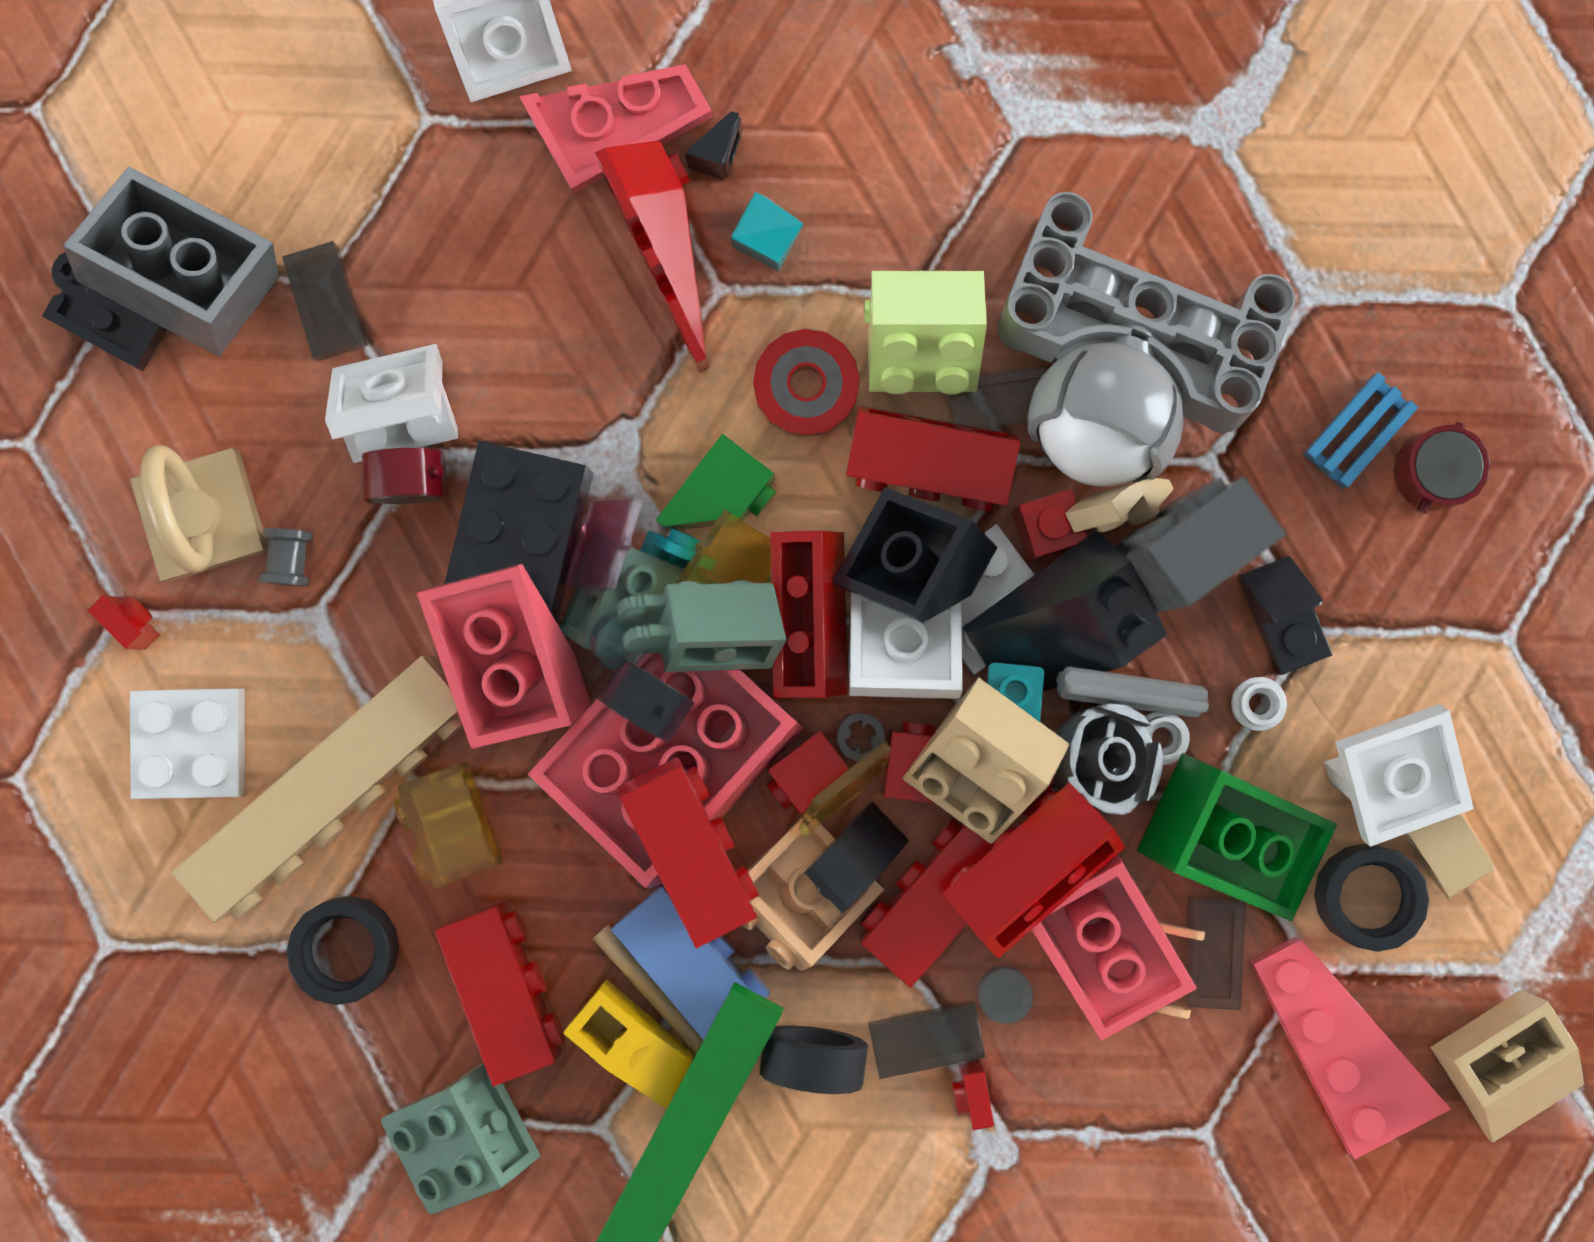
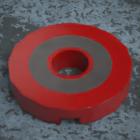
M811 329L784 333L767 345L756 363L753 380L757 405L768 422L788 435L799 437L828 434L844 423L856 405L860 385L856 360L844 343L826 332ZM801 370L816 372L822 380V388L819 393L809 398L800 397L795 394L791 387V380L797 372Z

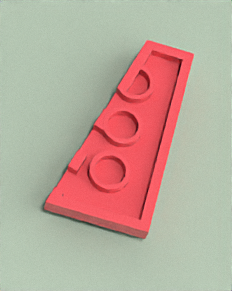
M1295 936L1249 960L1259 983L1351 1157L1357 1159L1451 1110L1302 939Z

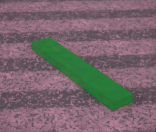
M736 982L733 983L595 1242H659L782 1015L783 1007Z

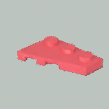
M686 64L622 76L620 81L587 87L586 83L567 87V91L539 96L538 93L519 96L573 194L604 178L595 152L606 147L660 140L661 144L664 145L713 117L710 106Z

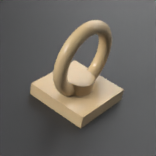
M155 445L147 449L142 457L140 476L131 478L130 481L160 582H172L267 553L268 544L266 538L263 537V527L240 450L230 448L184 462L174 450L167 446Z

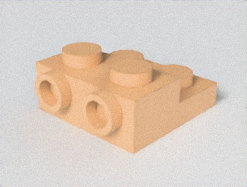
M809 811L802 815L748 869L760 895L751 900L758 918L742 926L748 930H752L757 926L771 941L766 946L770 956L779 965L788 970L793 966L799 971L812 967L884 890L875 880L850 908L843 913L829 899L819 893L815 884L804 872L835 838Z

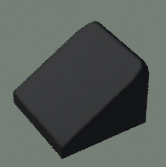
M731 111L686 151L685 157L689 169L723 180L726 177L728 178L742 136V123L739 113Z

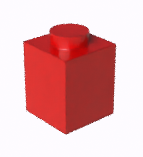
M1072 489L1018 505L1011 511L1027 562L1071 549L1087 537L1085 530L1074 533L1065 514L1076 504Z
M819 729L768 768V772L773 779L766 786L784 810L794 805L798 812L802 814L850 778L853 773Z

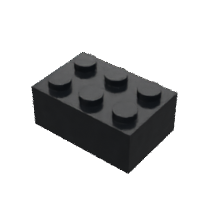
M479 440L444 584L522 564L558 624L593 472L583 464Z

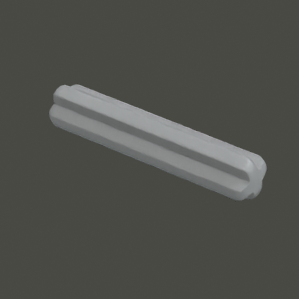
M1066 667L1057 676V693L1063 699L1096 704L1127 705L1133 709L1189 717H1198L1201 713L1206 712L1209 707V702L1207 701L1208 691L1199 685L1076 667Z

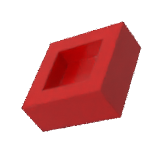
M102 595L87 610L125 649L146 650L160 636L149 624L153 619L150 612L140 602L130 596L124 598Z
M980 1061L959 1063L961 1080L951 1082L957 1115L967 1114L973 1130L995 1127L985 1071Z

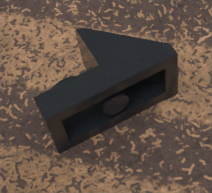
M1290 556L1238 575L1277 675H1284L1333 655L1314 610V607L1324 604L1323 600Z

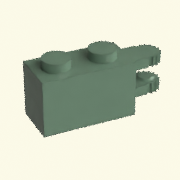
M738 580L729 584H699L694 581H684L666 585L663 594L630 596L622 601L620 600V603L617 604L618 616L621 621L630 622L631 624L634 622H638V624H656L636 626L625 631V634H623L624 649L627 652L631 651V653L635 652L637 654L640 652L661 653L665 672L771 669L786 641L773 583H751L746 580Z

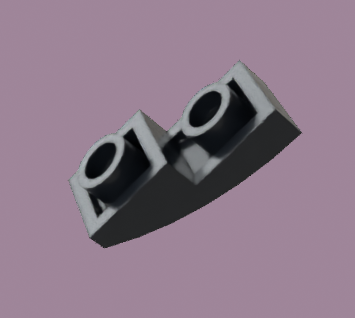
M872 801L855 816L835 840L823 849L804 873L815 884L819 893L829 899L843 913L880 876L909 840Z

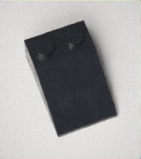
M1097 531L1093 532L962 627L987 669L991 663L1041 667L1044 670L1043 692L1058 687L1057 676L1066 667L1103 672L1121 668L1168 635L1131 561Z

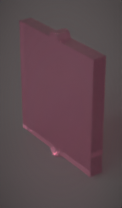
M634 499L590 502L580 537L575 544L576 550L565 585L572 588L616 589L626 554L632 546L631 538L642 506L641 502Z

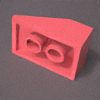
M522 564L417 592L471 749L571 726L591 705L575 653Z
M1119 854L1032 929V932L1101 1041L1197 989Z

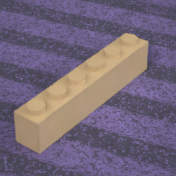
M421 656L171 872L213 923L231 915L236 920L247 915L262 902L263 898L258 893L273 879L278 885L283 883L304 865L299 856L314 843L321 849L344 831L346 827L341 822L344 817L355 808L363 813L378 802L387 793L382 785L396 772L405 777L425 761L428 755L423 749L438 736L445 742L463 728L442 666L433 656Z

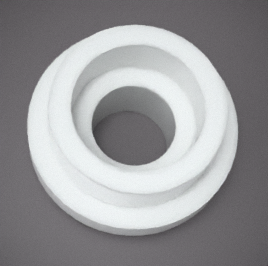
M1252 677L1241 682L1234 690L1231 698V709L1236 720L1245 728L1265 731L1275 727L1283 719L1287 709V700L1283 689L1275 681L1265 677ZM1257 693L1261 694L1266 701L1265 709L1259 714L1253 713L1249 707L1250 698Z
M1149 713L1145 717L1151 726L1145 727L1150 732L1151 737L1153 732L1160 727L1166 729L1169 733L1170 739L1168 744L1161 748L1163 752L1162 765L1178 761L1181 754L1186 753L1190 741L1189 730L1185 722L1175 714Z

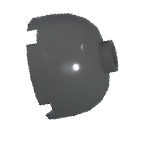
M1111 703L1096 705L1072 714L1059 727L1056 733L1070 744L1053 776L1054 783L1058 789L1061 790L1070 782L1100 814L1124 815L1132 812L1133 810L1131 809H1134L1140 802H1147L1155 794L1162 776L1163 752L1160 742H1153L1150 732L1145 727L1151 726L1146 717L1127 705Z

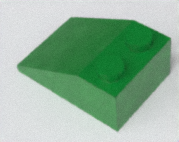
M1182 753L1137 848V852L1174 873L1292 922L1338 824Z

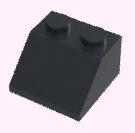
M884 487L832 582L842 589L924 623L973 594L998 547L972 520Z

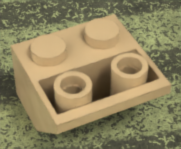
M978 678L952 708L902 779L992 844L1049 785L1070 744L982 679Z
M1523 990L1513 994L1430 1047L1491 1142L1500 1139L1585 1085L1579 1049L1549 1001Z

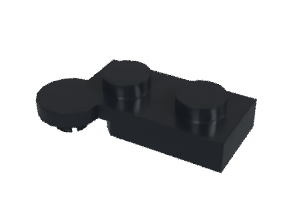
M66 253L59 255L54 261L51 271L55 285L62 291L60 294L52 297L42 317L135 368L144 371L167 329L77 282Z

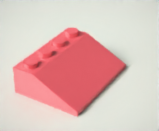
M640 652L631 661L632 663L695 702L671 742L667 743L607 707L597 698L528 775L645 888H659L662 881L619 798L617 787L679 757L685 771L696 766L710 794V797L701 801L710 821L719 816L723 818L799 735L804 727L742 670L665 672L661 653Z

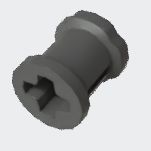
M263 528V537L268 539L266 569L264 573L259 574V582L309 587L310 578L304 575L306 546L307 543L313 541V533L291 529Z

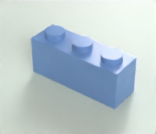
M663 883L622 917L611 929L702 1039L707 1034L734 982L764 998L770 995L767 986L752 969L749 968L743 973L730 958L735 950L724 935L697 949L695 948Z

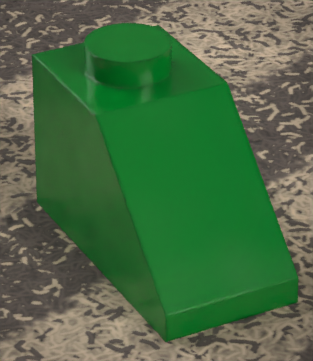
M722 433L660 513L656 521L667 531H670L671 528L682 530L743 522L750 512L758 517L777 492L770 487L775 480V474Z

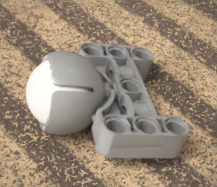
M1062 192L1050 198L1040 216L997 324L998 335L1004 345L1012 350L1025 352L1047 362H1055L1041 376L1033 390L1027 415L1028 432L1033 442L1041 443L1043 452L1061 472L1080 483L1097 487H1111L1130 481L1135 483L1146 479L1153 480L1168 467L1179 446L1184 426L1183 417L1205 425L1212 431L1227 433L1238 428L1258 407L1263 398L1295 306V292L1290 283L1281 276L1264 274L1251 282L1234 307L1088 249L1083 244L1092 223L1093 214L1091 206L1083 197L1076 193ZM1053 222L1063 223L1071 231H1063L1056 227ZM1035 267L1048 269L1054 277L1041 275ZM1255 302L1261 303L1264 306H1266L1270 313H1266L1259 309ZM1136 307L1147 309L1154 316V319L1144 317ZM1016 313H1028L1033 316L1037 323H1025L1019 319ZM1238 347L1248 350L1254 357V360L1243 356ZM1221 393L1233 397L1237 402L1238 408L1227 404L1222 398Z

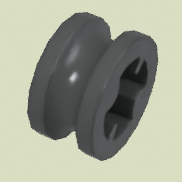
M854 713L847 716L840 723L837 729L836 740L840 750L846 757L854 761H867L873 759L881 752L885 744V732L882 724L875 717L867 713ZM857 721H862L861 726L863 728L869 723L875 730V734L869 738L872 747L865 752H860L859 746H856L854 751L851 750L845 741L852 735L849 726Z

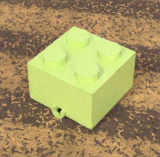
M872 271L870 300H864V323H869V392H887L890 394H904L907 392H942L944 394L977 392L987 327L984 271Z

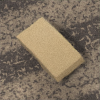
M1162 478L1138 481L1092 494L1076 503L1065 514L1074 533L1097 527L1099 532H1105L1122 525L1127 520L1130 525H1138L1152 519L1160 512L1159 506L1172 492L1173 486L1170 480Z
M1461 814L1404 834L1415 849L1414 856L1447 899H1450L1495 869L1484 848Z

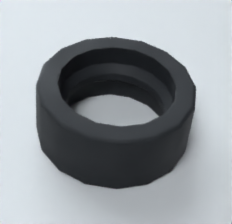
M1368 844L1345 847L1330 857L1317 876L1314 892L1318 915L1330 932L1357 948L1376 952L1398 948L1415 937L1426 920L1430 901L1426 880L1413 861L1398 851L1375 845L1370 847ZM1367 865L1381 866L1393 873L1400 883L1402 892L1399 910L1392 921L1383 927L1375 929L1361 928L1349 921L1342 911L1340 903L1342 885L1349 874L1357 868Z
M346 896L327 900L304 913L291 930L286 952L289 971L301 990L317 1001L340 1005L357 1002L383 985L395 968L399 945L396 928L384 910L370 900ZM345 917L357 920L368 929L374 940L375 954L372 965L363 976L353 981L340 982L329 979L321 973L313 960L312 944L315 934L322 925L332 919Z
M796 1025L776 1026L762 1050L759 1074L768 1082L793 1090L820 1094H850L860 1091L863 1086L868 1044L859 1037L831 1029Z

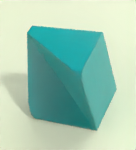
M755 192L731 236L732 248L779 272L804 223L767 197Z

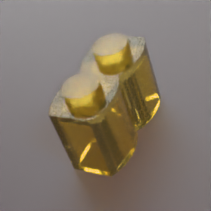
M467 762L455 764L397 786L400 798L394 801L397 817L405 830L411 828L416 837L418 849L412 853L414 865L420 878L423 881L429 880L433 889L503 864L498 842L485 813L475 778Z

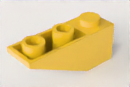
M607 979L571 1020L563 1032L564 1035L604 1069L665 1109L668 1107L695 1056L691 1050Z

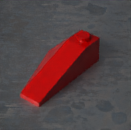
M660 140L603 148L595 152L606 183L700 373L708 369L709 365L688 207L682 187L690 183L687 172L677 153L667 156Z

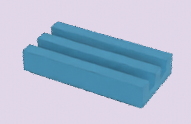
M1379 372L1373 374L1303 452V455L1341 489L1350 486L1419 408L1411 400L1405 401L1400 396L1402 392L1395 386L1389 387L1384 382L1386 378ZM1375 392L1381 397V400L1328 459L1324 457L1321 452ZM1392 407L1396 413L1349 466L1341 472L1337 466L1384 413Z

